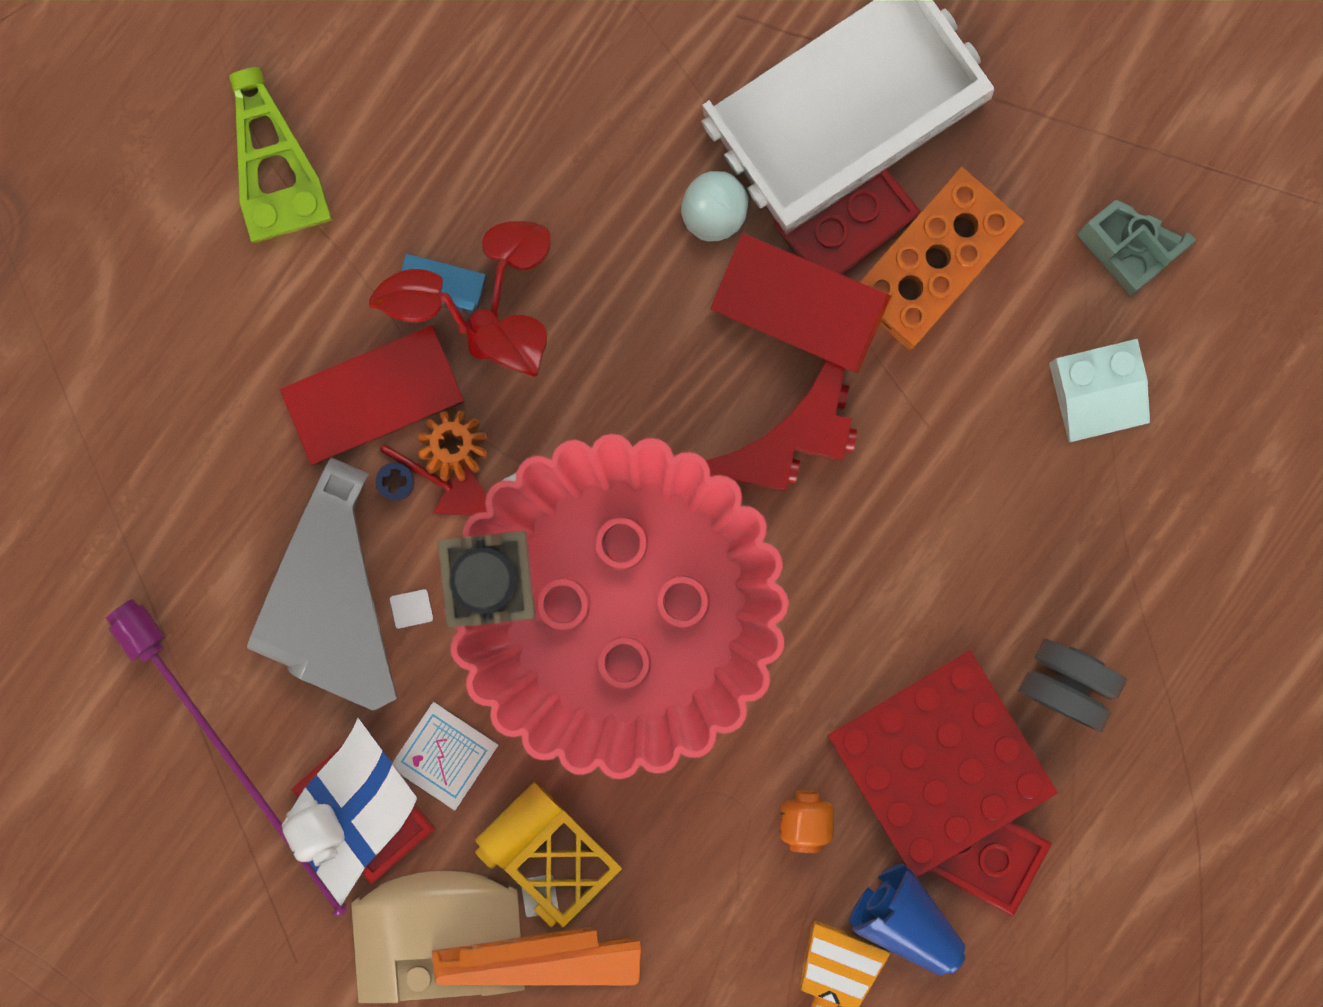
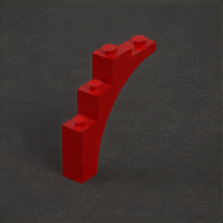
M825 360L810 391L785 420L765 436L735 452L706 460L710 468V477L717 475L727 476L736 483L739 482L785 492L788 483L796 484L800 460L793 459L794 452L839 461L844 459L845 452L853 453L857 429L850 428L852 418L836 415L837 408L845 409L849 385L842 384L845 368Z

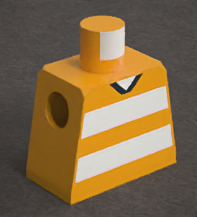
M813 919L810 926L799 987L801 991L815 996L811 1007H838V1005L842 1007H860L886 963L890 952L869 940Z

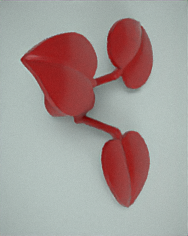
M509 221L497 224L485 233L482 239L484 254L489 259L500 261L496 271L490 311L486 309L476 310L467 321H464L450 295L441 292L443 289L442 277L424 269L403 270L385 279L372 293L369 299V308L378 309L397 320L422 322L437 315L441 310L443 302L458 324L459 333L467 334L468 351L473 357L477 359H490L511 370L536 377L547 346L546 328L540 321L525 315H511L500 322L498 320V309L504 271L509 264L517 270L526 271L542 263L550 250V232L544 225H538L534 222Z

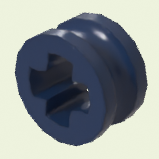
M389 463L383 466L376 477V487L380 494L394 501L403 500L408 497L413 491L415 484L414 476L410 469L399 463ZM393 470L401 471L400 477H406L407 483L406 486L398 488V493L393 494L390 493L391 487L384 486L385 477H392Z

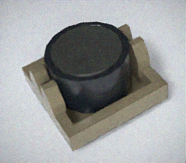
M527 531L438 540L447 628L536 618Z

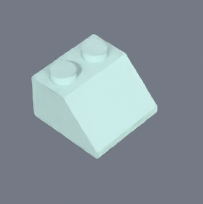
M1138 339L1056 358L1049 363L1069 443L1150 423L1148 379Z

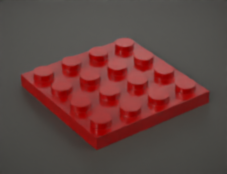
M968 650L827 735L907 868L913 871L917 878L1058 794L971 650Z

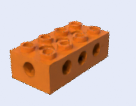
M963 167L955 173L860 281V283L891 295L880 325L909 351L916 346L1025 222ZM954 221H967L972 227V236H959L954 230ZM931 250L940 252L945 258V267L941 269L931 267L926 260V252ZM909 281L915 284L918 289V298L914 300L903 298L898 290L899 283Z

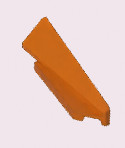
M591 927L431 951L435 982L438 985L634 986L638 984L640 977V941L634 937L598 942L597 930Z

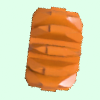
M443 411L440 413L443 423L439 426L431 419L426 422L432 434L420 433L418 435V440L424 445H428L418 451V456L420 459H430L426 465L429 473H434L441 468L440 478L443 481H448L452 470H455L458 480L463 481L466 476L463 468L466 466L474 473L480 470L478 464L473 460L474 457L479 459L487 458V450L478 446L487 442L488 437L486 433H476L480 426L476 418L465 424V413L458 411L454 422H451L447 411ZM451 438H456L459 444H463L462 446L457 445L459 452L455 454H450L447 448H443L444 446L449 447L447 440Z

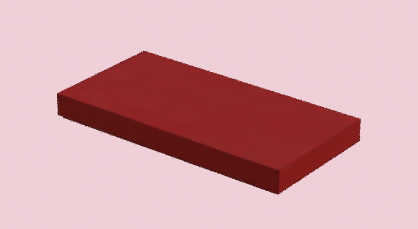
M742 233L710 310L850 371L859 373L891 295Z
M433 325L279 389L311 466H315L331 459V457L341 455L465 402Z

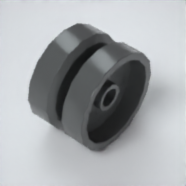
M1043 639L1034 658L1039 665L1055 673V676L1052 679L1036 671L1027 672L1018 692L1078 723L1102 732L1111 713L1104 704L1091 698L1090 694L1093 692L1107 699H1118L1128 679L1104 666L1105 663L1078 649L1073 647L1067 648L1051 640Z

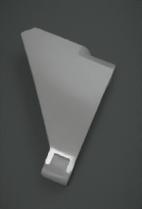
M331 457L283 557L251 633L247 649L288 666L287 670L301 680L374 711L396 700L398 696L378 623L354 512L359 493L369 473Z

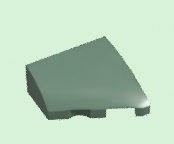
M1118 200L1112 202L1091 219L1077 234L1130 296L1136 293L1196 241L1191 234L1186 232L1181 236L1160 226L1161 220L1150 215H1140L1133 207Z

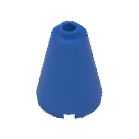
M897 864L885 870L878 876L883 883L875 891L868 887L854 906L849 922L854 926L851 929L857 935L938 976L956 972L965 960V943L911 869L907 868L904 864Z

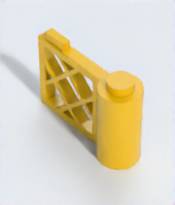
M536 781L522 792L475 839L479 845V848L475 851L477 856L491 869L496 865L504 869L538 903L533 909L550 927L556 922L564 927L622 870V867ZM563 823L575 833V850H551V835ZM581 840L591 850H581ZM546 841V850L536 851ZM529 857H546V880H528L518 868ZM551 857H575V879H551ZM581 857H599L609 867L598 879H580ZM546 886V897L536 887ZM551 886H575V902L563 913L551 903ZM580 886H590L580 896Z

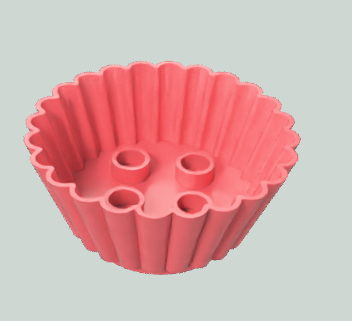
M608 434L596 440L592 448L585 442L568 440L556 448L552 459L544 456L527 458L520 464L516 472V482L505 480L491 487L485 501L487 512H479L467 520L462 531L463 537L527 531L536 618L454 627L458 632L452 638L450 649L455 663L461 668L470 671L466 678V689L471 699L482 706H492L490 713L491 721L499 733L509 737L522 735V744L529 755L539 760H551L558 756L562 766L573 774L585 775L594 771L599 766L603 773L610 778L624 779L636 773L640 765L645 770L655 774L665 773L677 764L680 754L690 758L704 756L712 750L716 742V732L726 734L734 732L742 726L747 714L745 702L755 701L767 692L770 684V673L766 665L777 660L784 649V637L776 624L786 615L789 601L784 589L775 583L783 568L782 557L775 547L763 542L767 529L765 519L758 510L750 506H741V489L734 480L721 475L710 477V468L706 460L698 454L685 452L673 457L671 448L657 438H646L639 441L633 447L623 436Z

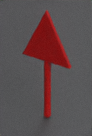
M387 445L381 446L380 450L382 453L446 490L433 514L473 516L479 512H487L485 505L487 495L468 466L463 468L466 475L465 480L459 481L455 475L451 483H449L448 481H443L436 474L429 473L426 468Z

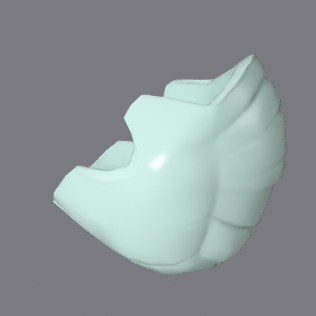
M722 171L703 173L694 179L686 189L681 202L683 222L687 229L700 240L709 242L727 239L737 233L743 225L747 216L749 197L745 187L734 175Z

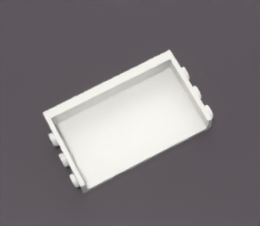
M874 0L717 105L713 106L710 100L704 103L703 113L705 118L701 120V123L714 142L720 138L728 152L724 154V157L735 174L739 175L743 172L751 183L747 190L760 209L766 206L785 234H788L991 100L995 88L978 64L981 63V59L970 42L963 44L955 31L958 27L948 10L944 8L940 11L933 0Z

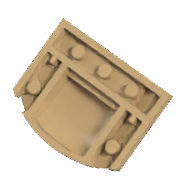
M452 870L427 871L389 880L380 884L379 887L372 890L361 900L358 897L351 903L359 1003H398L399 1001L458 996H488L525 990V985H438L435 982L431 953L434 950L521 937L518 889L509 885L507 889L503 885L488 879V876L477 873Z

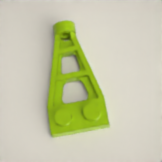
M251 67L229 75L236 103L239 201L251 242L257 243L332 221L321 180L266 89L261 68ZM258 89V92L252 97L244 95L245 92ZM267 116L272 120L279 136V142L275 145L256 150L252 146L249 125L253 119ZM276 155L282 156L288 161L295 173V184L292 187L269 194L263 193L259 188V164L263 159Z

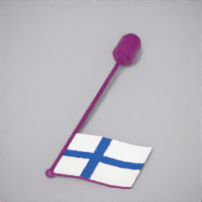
M134 599L122 604L106 617V620L111 625L108 630L131 661L140 658L143 663L150 659L154 662L290 848L282 829L288 818L286 817L283 824L158 655L164 649L161 642L166 638L162 630L143 605L138 606ZM359 717L343 746L304 788L293 806L295 808L311 800H317L318 804L330 805L344 831V841L336 848L338 852L337 857L319 866H315L313 860L300 862L335 909L332 912L335 916H342L346 913L347 905L344 901L363 870L401 829L418 798Z

